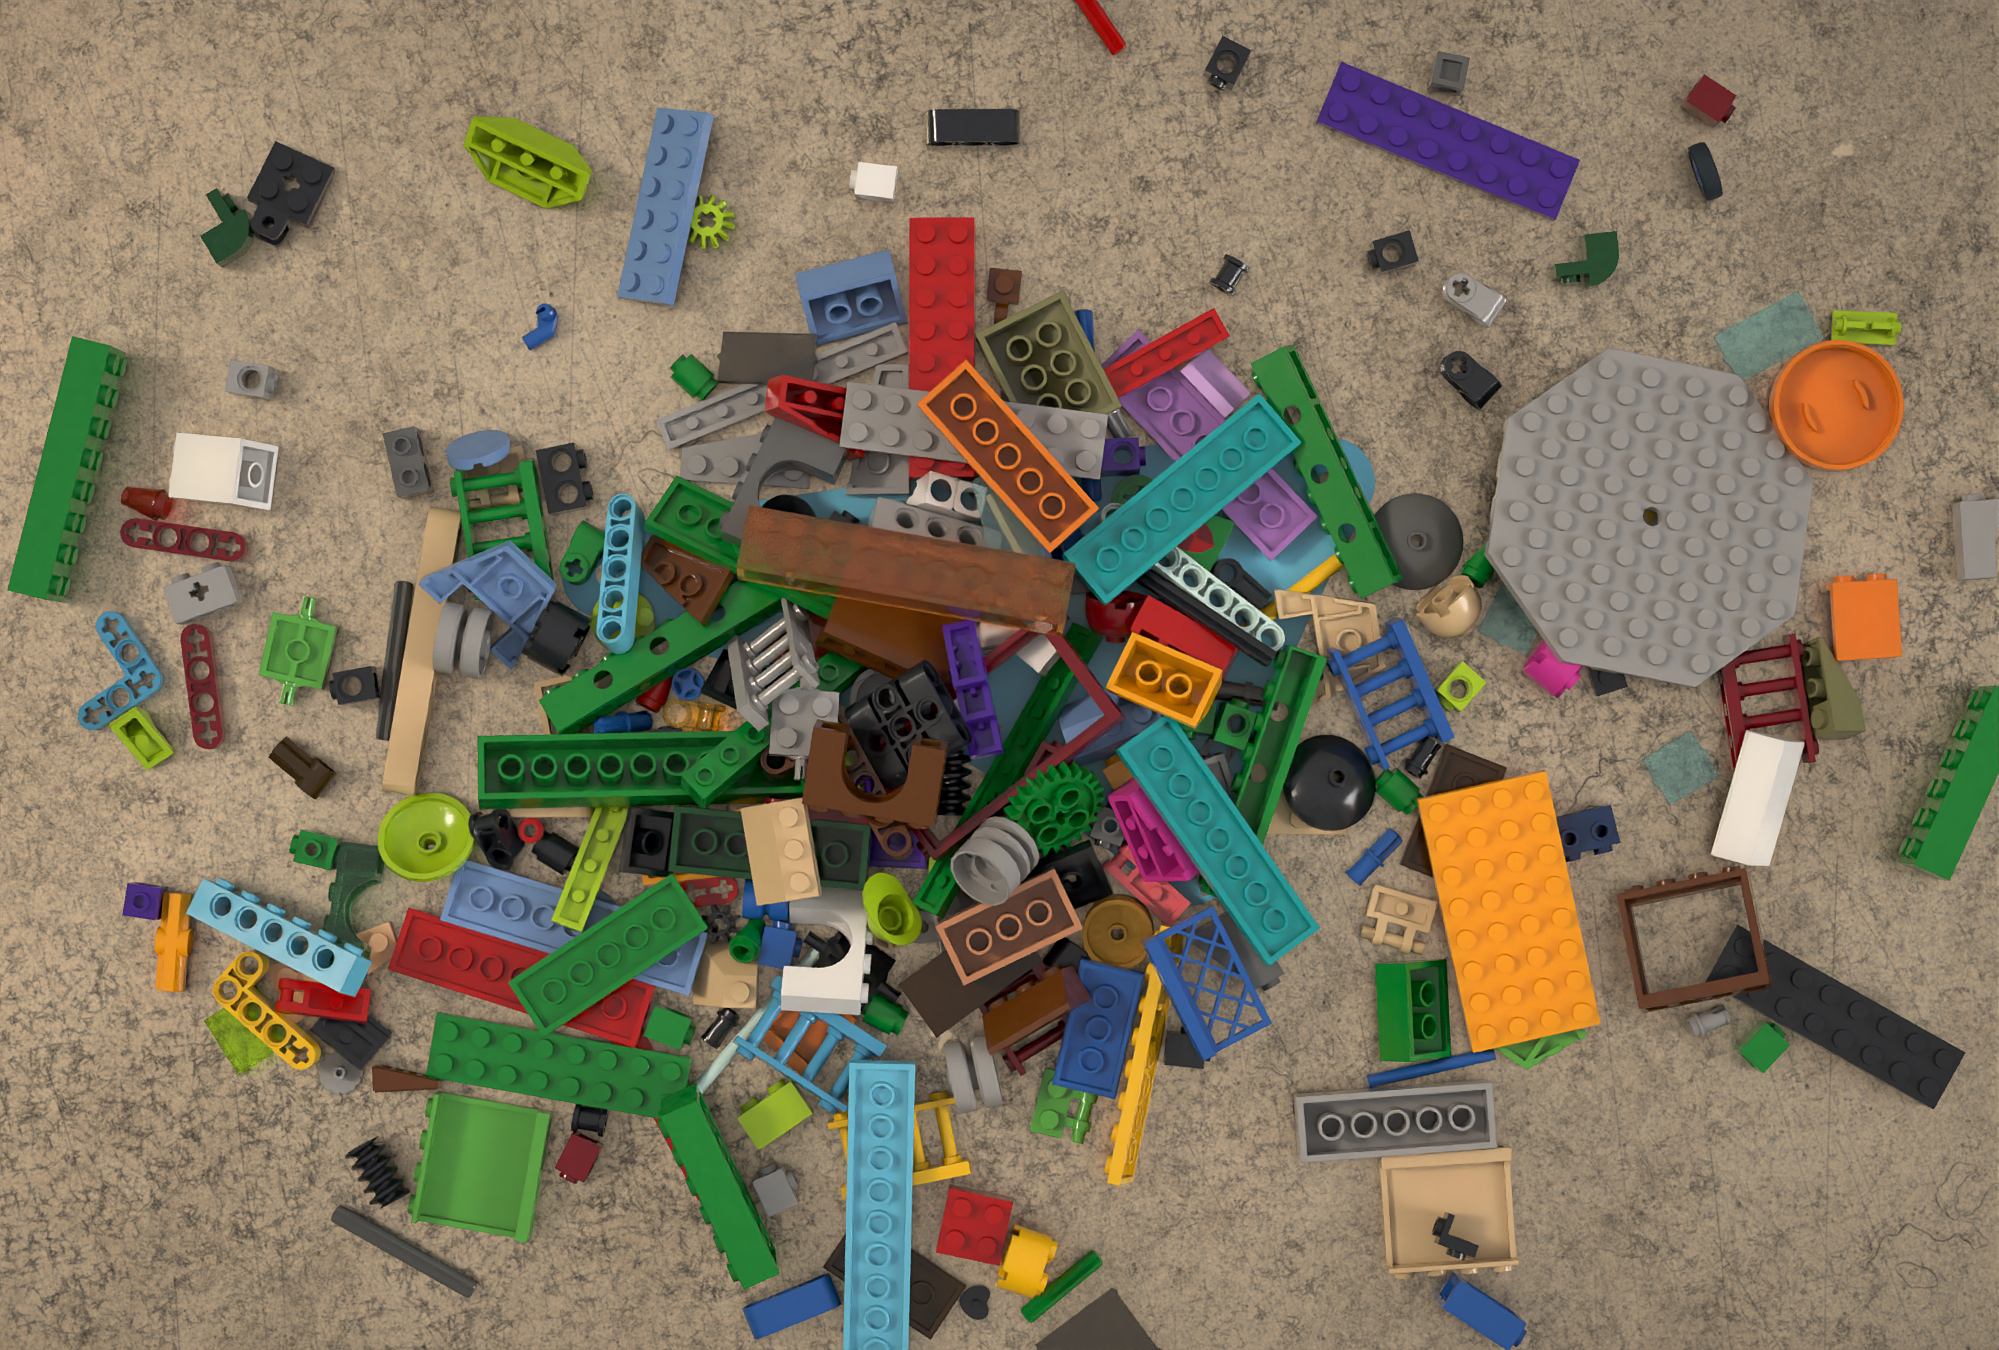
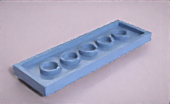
M657 108L617 297L625 300L674 306L714 115L699 111Z

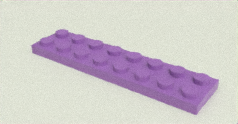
M1138 329L1101 365L1104 369L1151 342ZM1176 368L1119 398L1122 408L1174 462L1226 421ZM1270 469L1221 510L1231 521L1235 522V526L1270 562L1318 517L1273 469Z

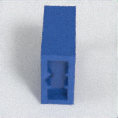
M1454 1272L1451 1273L1435 1298L1443 1309L1506 1350H1510L1512 1346L1517 1347L1526 1335L1527 1331L1524 1329L1526 1323L1517 1313Z

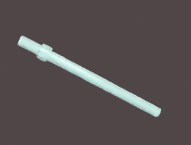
M811 948L800 962L796 960L792 966L813 967L819 952ZM771 995L695 1082L702 1094L737 1055L736 1049L738 1046L733 1043L734 1039L740 1036L747 1040L773 999Z

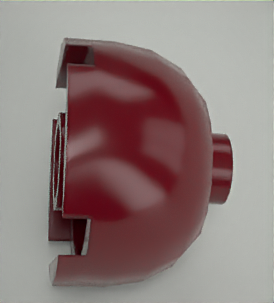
M1122 591L1107 605L1103 606L1092 592L1086 593L1085 617L1089 627L1097 634L1106 636V642L1124 643L1125 637H1130L1132 634L1130 628L1147 595L1138 592Z

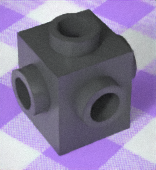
M1108 801L1106 807L1103 806L1104 809L1095 813L1099 820L1090 822L1088 825L1092 829L1089 836L1096 838L1094 845L1112 850L1114 844L1121 846L1123 840L1126 841ZM1107 820H1114L1116 822L1117 828L1114 832H1107L1105 830L1104 824Z

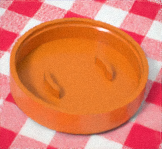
M1847 340L1821 342L1797 353L1782 367L1776 376L1769 398L1770 420L1785 448L1802 464L1822 471L1837 472L1850 470L1876 459L1895 439L1904 413L1902 387L1890 364L1873 349Z

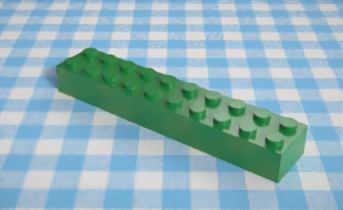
M734 731L477 736L479 810L698 805L681 787V775ZM773 756L769 762L770 768L777 770L783 767L785 756ZM760 761L710 804L764 803L765 798L787 800L803 798L805 781H802L803 768L800 771V781L794 780L795 772L780 779L770 776L762 767Z

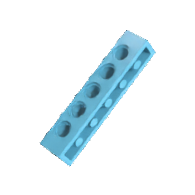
M217 877L215 882L202 879L186 914L340 993L356 997L372 963L371 960L361 956L364 951L363 949L348 942H345L344 947L335 943L338 938L337 936L322 929H319V932L316 933L310 930L311 923L296 916L290 920L284 917L286 910L271 903L264 907L259 904L260 897L245 890L239 894L233 891L235 888L234 884ZM231 903V910H230V912L227 914V908H228L229 904ZM257 916L256 924L252 927L253 919ZM282 929V930H283L282 936H281V938L278 940V933H279V931ZM308 942V949L303 953L304 945ZM334 954V962L329 967V960Z

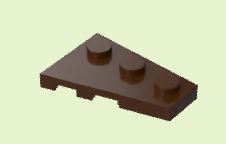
M653 534L642 551L641 567L705 628L735 575L731 569L713 564Z

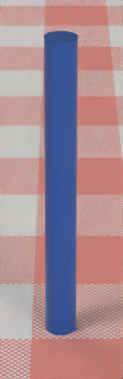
M1494 1049L1476 1053L1469 1052L1375 1073L1366 1077L1369 1088L1493 1061L1496 1060Z

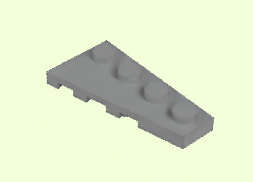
M877 364L872 385L909 389V364ZM865 451L864 458L853 460L849 483H847L845 491L846 495L911 494L909 456Z
M762 433L682 447L680 477L693 482L723 484L744 482L749 473L746 471L749 458L752 453L758 454L763 444L759 442ZM786 470L770 477L763 486L810 489L811 475L798 470Z

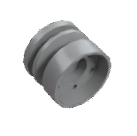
M994 816L987 818L970 839L955 853L951 859L950 869L955 881L971 898L986 905L996 906L1003 904L1038 864L1039 852L1034 840L1020 825L1007 818Z

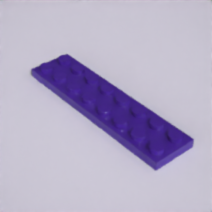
M1341 62L1316 121V124L1552 221H1555L1580 162L1579 159L1344 62Z

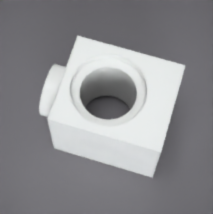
M858 162L857 170H851L849 189L855 190L854 195L856 199L894 203L898 174L897 166Z

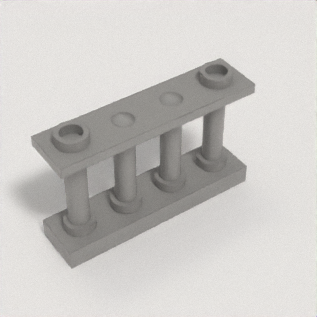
M784 598L781 599L784 617L752 642L747 641L745 643L736 634L727 641L737 711L758 731L769 724L768 704L802 677L814 688L820 684L817 673L819 666L815 661L808 625L809 614L805 608ZM787 631L786 635H784L781 639H779L772 646L766 649L763 653L759 654V652H761L764 648H766L768 645H770L773 641H775L777 638H779L782 634H784ZM790 648V651L788 653H786L779 660H777L775 663H773L770 667H768L766 670L762 672L763 668H765L767 665H769L772 661H774L776 658H778L781 654H783ZM793 665V668L790 671H788L785 675H783L776 682H774L767 689H765V686H767L770 682H772L774 679H776L779 675H781L783 672H785Z

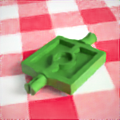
M303 596L300 615L272 613L258 674L273 678L284 684L279 703L293 706L296 687L308 686L324 690L338 626L321 623L316 618H313L317 598Z

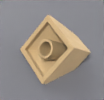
M707 940L694 980L693 1004L723 1008L756 1009L759 996V957L747 964L740 963L730 955L729 943H725L723 940L711 943V940Z

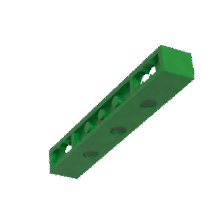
M1295 345L1284 346L1252 362L1251 365L1254 370L1252 371L1253 379L1256 385L1263 389L1267 397V403L1302 442L1292 451L1295 457L1293 464L1298 474L1304 477L1309 487L1307 488V494L1310 501L1315 506L1317 505L1322 515L1320 520L1324 531L1328 535L1331 534L1336 545L1334 551L1337 559L1346 566L1350 575L1348 576V582L1351 589L1356 594L1358 593L1361 599L1403 580L1404 578ZM1290 405L1296 406L1301 412V419L1297 424L1293 423L1288 413L1287 407ZM1317 464L1324 465L1328 469L1329 476L1324 483H1321L1314 468ZM1345 523L1353 525L1356 529V537L1352 542L1348 541L1342 525Z
M740 577L739 581L728 586L714 610L715 612L724 607L725 615L720 621L714 622L709 620L704 628L684 610V614L674 620L667 619L661 622L656 627V630L647 636L641 635L634 638L633 646L629 651L623 654L609 653L600 660V664L592 669H583L577 672L572 677V680L565 685L552 687L545 692L544 697L539 702L558 734H577L592 725L595 719L607 716L672 677L681 669L687 668L727 644V641L736 634L740 636L782 611V597ZM666 640L669 642V649L665 654L655 655L651 652V649ZM609 674L612 675L613 681L608 688L600 689L595 686L594 683Z
M1284 645L1283 650L1279 649L1276 653L1272 665L1276 670L1272 681L1268 680L1263 689L1262 698L1265 699L1262 711L1256 712L1257 716L1252 728L1255 731L1251 743L1247 742L1245 751L1242 750L1241 760L1244 763L1241 772L1234 775L1230 786V791L1234 792L1231 801L1262 845L1264 844L1327 660L1323 656L1292 645ZM1276 702L1284 703L1288 709V714L1282 721H1275L1270 716ZM1257 763L1262 764L1267 771L1266 778L1259 783H1255L1249 778L1253 764ZM1200 873L1198 884L1202 885L1200 891L1217 897Z
M830 651L817 662L820 684L816 689L839 692L840 695L855 682L861 673L869 668ZM800 680L788 689L800 687ZM772 701L768 704L767 709L768 725L758 731L751 723L746 721L681 775V787L702 810L761 761L763 751L770 746Z

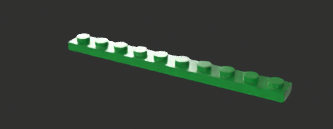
M1074 622L1065 635L1086 665L1089 664L1103 639L1095 631ZM1062 657L1058 659L1045 677L1042 675L1003 744L1004 753L998 754L995 757L955 829L1024 777V773L1042 741H1045L1079 681ZM962 845L943 860L935 862L912 902L917 907L940 919L944 918L961 888L955 881L950 868L952 857Z

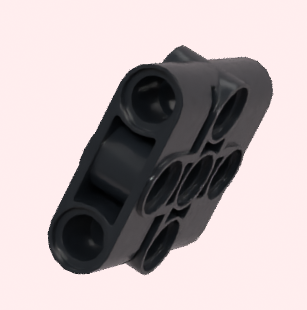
M922 660L889 682L878 685L873 692L848 706L844 711L848 724L879 780L890 791L897 789L907 780L912 744L916 736L949 742L946 758L969 745L973 739L965 720L937 670L927 660ZM890 689L895 693V704L889 699ZM932 702L938 708L937 717L931 713L930 705ZM906 718L909 719V721L912 724L911 733L908 732L905 728L904 723ZM880 734L886 740L885 749L879 743Z

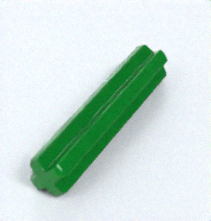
M1093 1250L1087 1253L1047 1286L1040 1296H1035L1021 1308L1024 1318L1030 1323L1037 1320L1103 1264L1102 1259Z

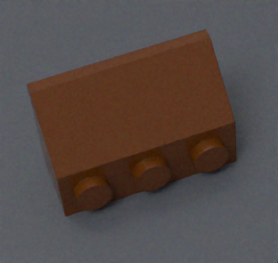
M1058 964L1042 973L1044 980L1035 985L1033 980L1017 988L1016 992L1018 995L1011 1000L1004 996L989 1005L992 1011L983 1015L982 1018L987 1050L990 1056L1013 1046L1091 1000L1073 965L1061 969Z

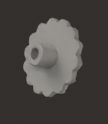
M336 1051L333 1054L328 1053L325 1056V1060L320 1062L321 1068L318 1070V1074L321 1077L319 1081L321 1084H324L327 1091L331 1090L333 1094L341 1093L345 1095L349 1091H354L356 1085L362 1081L363 1070L357 1069Z

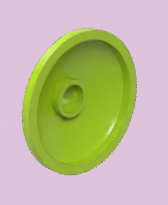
M419 793L416 796L403 799L389 810L379 827L377 843L382 860L393 873L410 881L429 882L452 874L466 862L474 847L475 839L471 836L468 826L471 814L460 801L442 793ZM436 845L433 849L426 850L427 846Z

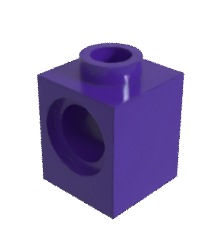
M1139 437L1105 439L1101 477L1139 475L1140 466H1146L1145 446L1139 447ZM1119 450H1126L1131 454L1132 459L1127 464H1119L1115 461L1114 454Z
M142 882L127 883L122 915L149 920L161 919L163 892H167L168 887Z

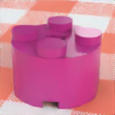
M1543 640L1523 666L1522 672L1551 696L1559 698L1566 689L1570 690L1581 676L1578 672L1583 666L1559 663Z

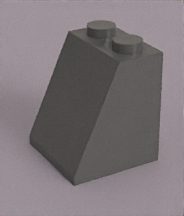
M1225 911L1218 915L1255 990L1261 988L1263 991H1266L1279 984L1281 981L1278 977L1283 975L1284 972L1278 961L1265 967L1228 912ZM1212 920L1197 927L1194 935L1211 940L1215 929ZM1218 934L1216 942L1223 944ZM1193 938L1191 943L1207 954L1209 943ZM1214 946L1211 958L1226 968L1230 957L1227 949ZM1233 963L1232 968H1231V971H1232V972H1235V973H1238V971H1237V969H1236V967H1235V965H1234V963Z

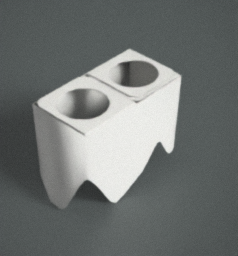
M930 471L916 480L917 487L913 495L906 502L923 510L974 523L982 518L987 487ZM933 482L946 491L952 492L951 497L947 501L939 502L933 498L930 491ZM961 493H976L970 510H967L961 504Z

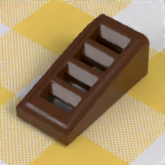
M382 1064L372 1066V1084L375 1093L437 1090L443 1086V1080L435 1077H426V1074Z

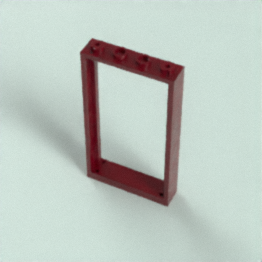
M1044 611L984 657L988 675L1044 633L1104 715L941 841L936 838L929 827L927 829H915L908 826L907 822H904L909 833L913 831L919 842L916 843V846L926 859L932 857L936 861L943 860L970 839L987 818L999 817L1004 813V807L1012 805L1008 799L1009 796H1018L1019 794L1016 786L1025 787L1027 785L1025 779L1027 776L1035 779L1037 777V770L1040 769L1044 774L1048 771L1049 764H1052L1055 769H1058L1061 762L1068 764L1126 719L1052 618ZM951 682L946 688L953 701H955L957 695L953 682ZM932 702L930 705L931 713L934 716H936L938 714V708L936 704ZM906 718L904 725L906 730L911 733L912 724ZM882 735L879 738V743L885 749L886 740ZM884 786V788H885V790H886L887 793L893 792V791L888 790V789Z

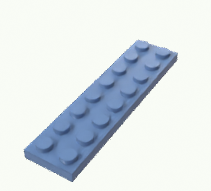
M466 860L455 871L440 918L444 922L550 954L581 934L551 922L563 889ZM595 899L583 932L619 909L620 906ZM702 932L633 979L690 996L709 933Z

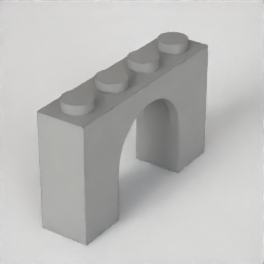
M1995 493L1994 499L1982 500V494L1962 495V501L1952 503L1957 581L1996 578L1998 574L1995 540L1999 529V493Z

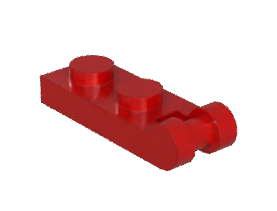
M289 978L279 979L278 989L281 990L280 1000L276 1001V1012L366 1024L371 989L359 988L356 997L340 993L319 982ZM294 992H304L303 1003L293 1002Z

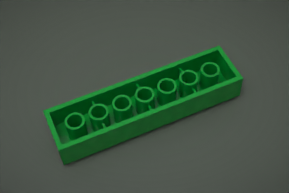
M74 336L71 338L8 591L55 602H62V598L66 597L69 593L71 579L68 578L70 566H74L79 554V547L76 546L78 535L83 534L87 523V516L84 515L87 502L90 503L94 496L95 484H92L94 472L99 471L103 460V453L100 452L102 441L108 438L111 429V422L108 421L111 408L114 409L117 405L119 390L116 389L118 378L123 377L127 366V359L124 358L125 352L115 347Z

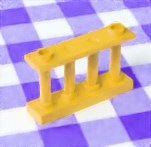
M948 1090L930 1093L929 1100L914 1102L912 1186L971 1174L969 1158L962 1159L961 1154H957L947 1106L956 1103L954 1094L948 1095ZM935 1108L945 1156L942 1158L943 1163L930 1165L929 1161L925 1160L916 1117L917 1111ZM848 1110L845 1113H835L833 1115L834 1119L829 1120L827 1123L828 1130L835 1128L840 1130L846 1164ZM843 1183L840 1188L842 1198L846 1200L847 1183Z

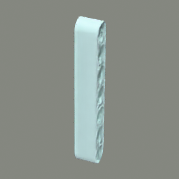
M1111 503L1104 507L1094 520V528L1105 520L1106 515H1111L1122 505ZM1178 547L1165 556L1169 560V567H1163L1158 562L1151 568L1235 625L1239 626L1235 621V614L1243 616L1247 626L1239 627L1260 641L1261 634L1269 636L1272 640V647L1270 648L1277 651L1283 646L1285 634L1279 625ZM1183 575L1191 576L1195 581V587L1187 586L1184 583ZM1209 595L1217 596L1220 599L1221 607L1213 606L1210 603Z

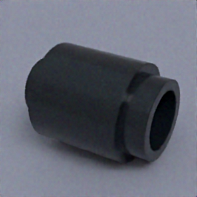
M544 831L542 838L534 844L531 853L537 856L536 859L564 875L567 871H571L579 847L555 832L550 834Z

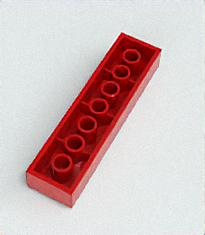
M974 217L909 218V389L930 392L965 360L975 369L976 224ZM909 456V478L911 481L918 480L930 471L963 481H975V471L967 463Z

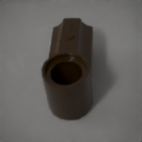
M288 736L275 746L268 757L295 779L294 783L303 792L315 800L337 775L325 762L316 756L312 757Z

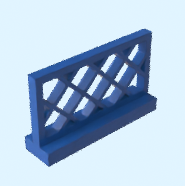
M1210 906L1154 936L1151 935L1141 940L1198 1057L1203 1061L1215 1056V1053L1272 1024L1214 906ZM1210 916L1215 926L1211 940L1194 935L1198 921ZM1191 925L1189 933L1181 931ZM1175 933L1188 937L1182 955L1170 952L1164 939ZM1218 934L1223 944L1216 942ZM1193 938L1209 943L1204 962L1187 957ZM1214 946L1227 949L1230 957L1226 969L1209 964ZM1173 957H1176V958H1179V959H1180V962H1179L1178 967H1177V965H1176V963H1175ZM1185 961L1202 966L1197 984L1184 980L1181 973ZM1233 963H1234V965H1235V967H1236L1238 973H1235V972H1232V971H1231V968H1232ZM1207 968L1224 973L1219 991L1202 986ZM1229 975L1242 979L1244 988L1241 998L1224 994ZM1188 986L1195 988L1193 996ZM1200 990L1217 995L1211 1014L1199 1010L1196 1004ZM1247 993H1249L1253 1003L1246 1001ZM1222 997L1239 1002L1233 1021L1216 1016ZM1244 1004L1255 1007L1262 1019L1251 1026L1238 1023ZM1202 1015L1210 1017L1208 1025ZM1215 1019L1232 1024L1228 1038L1218 1043L1215 1042L1211 1034ZM1237 1026L1244 1028L1243 1030L1235 1033Z

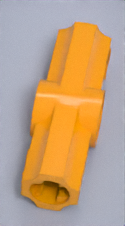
M163 892L161 926L157 928L155 936V954L158 955L155 990L169 992L185 991L187 962L192 954L194 941L193 929H190L191 916L186 914L193 900V894Z

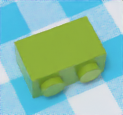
M782 1078L767 1088L768 1096L760 1101L755 1096L740 1107L743 1113L737 1119L758 1150L814 1113L813 1108L795 1082L790 1080L786 1083Z

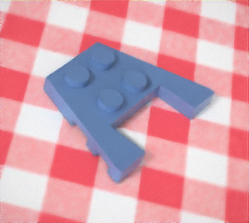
M509 540L421 578L418 585L439 604L462 584L470 589L511 627L491 645L490 651L507 667L512 669L529 639L540 613L546 608L557 583Z

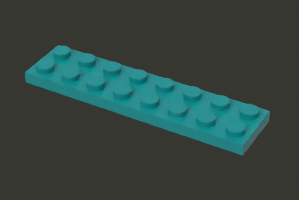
M1259 393L1068 549L1062 557L1103 606H1105L1283 460L1302 442Z
M1163 716L1115 750L1265 967L1272 965L1320 929L1176 720Z

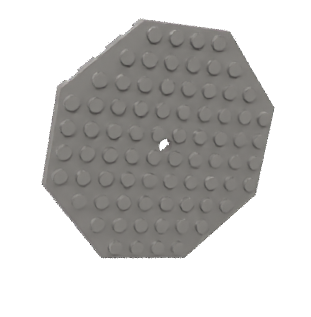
M1607 348L1504 420L1502 451L1499 453L1496 492L1492 500L1489 539L1486 542L1484 555L1559 663L1590 667L1594 670L1615 674L1621 673L1635 676V678L1694 688L1795 615L1813 480L1800 461L1780 441L1772 421L1740 375ZM1646 509L1657 512V523L1655 526L1647 525L1644 522L1643 513Z

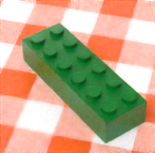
M1996 685L1980 686L1977 690L1974 689L1970 693L1966 702V707L1969 709L1965 718L1957 722L1952 733L1955 740L1951 748H1947L1940 758L1939 766L1942 768L1937 779L1933 778L1926 789L1925 795L1928 796L1924 807H1920L1913 817L1912 825L1915 826L1910 838L1906 837L1899 848L1898 854L1901 855L1898 863L1933 879L1950 881L1999 774V687Z
M697 1083L662 1098L661 1110L658 1111L660 1120L657 1122L665 1139L671 1138L674 1148L671 1151L679 1168L685 1167L687 1174L685 1181L692 1196H699L701 1204L699 1210L706 1225L711 1223L713 1225L715 1233L713 1239L720 1254L726 1252L729 1262L727 1268L734 1282L740 1281L745 1290L780 1274L778 1252Z

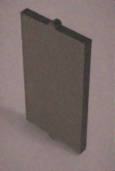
M723 332L721 353L717 355L720 361L717 381L718 383L768 384V379L780 375L813 381L814 366L818 363L816 357L818 336L817 334Z

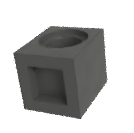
M1438 51L1433 59L1427 90L1459 96L1464 90L1470 57Z

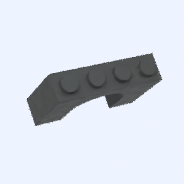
M775 417L772 425L767 424L763 429L759 441L763 444L758 454L752 453L746 466V471L749 473L744 482H738L732 496L735 502L730 511H724L718 527L721 528L723 541L736 544L740 548L750 550L758 556H764L772 562L783 564L786 568L795 569L807 544L806 532L770 517L759 503L760 491L770 477L786 470L802 471L835 485L848 458L847 448H840L839 443Z

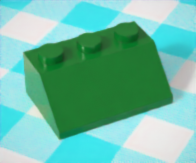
M1447 959L1375 963L1380 1061L1415 1062L1451 1056Z

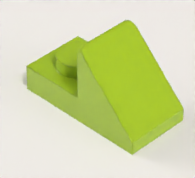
M135 706L109 723L111 730L146 771L174 753L172 746L153 725L151 715L147 710Z

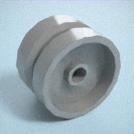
M446 602L436 632L433 670L452 674L460 661L462 676L481 679L491 649L494 612L489 609L475 607L467 620L465 605Z
M985 1035L972 1038L970 1045L973 1059L969 1060L965 1046L961 1041L944 1044L947 1061L945 1069L951 1095L954 1094L958 1114L975 1111L977 1102L974 1090L980 1089L982 1102L987 1108L1003 1105L994 1055L990 1056L987 1050Z

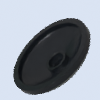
M1318 735L1308 738L1297 745L1282 789L1289 807L1304 823L1319 830L1339 831L1356 824L1368 813L1375 797L1376 780L1370 761L1354 743L1335 735ZM1333 773L1340 776V783L1333 780Z

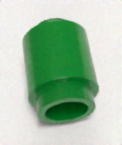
M682 354L670 367L674 372L670 378L693 399L697 397L700 401H703L719 383L713 378L715 374L693 354L687 358Z
M1398 768L1392 771L1389 769L1384 770L1375 781L1378 785L1375 792L1397 812L1402 811L1405 815L1410 814L1418 806V798L1424 797L1419 792L1420 788Z
M878 993L868 1001L860 1014L864 1015L862 1022L888 1035L890 1033L899 1035L909 1012L902 1009L903 1005L897 1002L893 1004Z

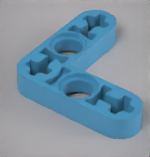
M105 612L99 616L96 622V630L126 676L80 707L78 711L79 723L88 730L105 728L109 723L156 694L164 684L162 671L128 620L118 612ZM107 620H118L120 624L116 626L119 634L125 636L128 633L130 637L119 641L114 646L113 641L119 639L114 632L105 631V628L108 627ZM127 644H134L138 648L139 655L133 662H127L122 657V649ZM144 672L154 674L155 678L152 680L154 686L152 688L147 685L140 687L137 691L141 696L137 697L135 689L128 682L132 681L133 685H137L144 680L142 675ZM120 688L125 689L129 694V702L124 707H118L113 702V694ZM102 699H105L106 705L114 714L110 715V711H104L98 716L100 721L98 724L93 721L88 722L87 718L90 716L88 710L90 708L92 710H100L106 706L101 702Z

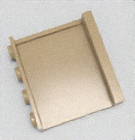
M1508 1144L1497 1145V1148L1378 1157L1386 1270L1389 1274H1394L1395 1278L1398 1279L1414 1277V1272L1427 1271V1276L1447 1275L1446 1270L1459 1269L1460 1274L1479 1273V1268L1492 1267L1493 1272H1506L1512 1270L1511 1266L1520 1265L1519 1259L1516 1256L1510 1170L1512 1147ZM1445 1212L1455 1215L1449 1234L1479 1245L1475 1258L1466 1255L1464 1261L1446 1254L1447 1247L1434 1243L1436 1236L1432 1235V1230L1438 1216L1443 1218Z

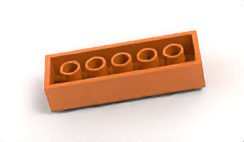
M967 360L917 403V407L1049 554L1099 510V507Z

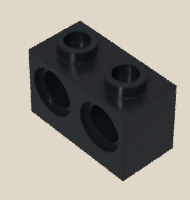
M573 442L536 450L548 514L554 516L590 508L589 500H593L594 495L590 480H584L582 469L587 468L584 449L578 450L577 444ZM567 454L571 458L569 469L562 472L557 471L555 468L556 458L559 455ZM567 486H575L578 492L576 500L572 503H564L561 498L562 490Z

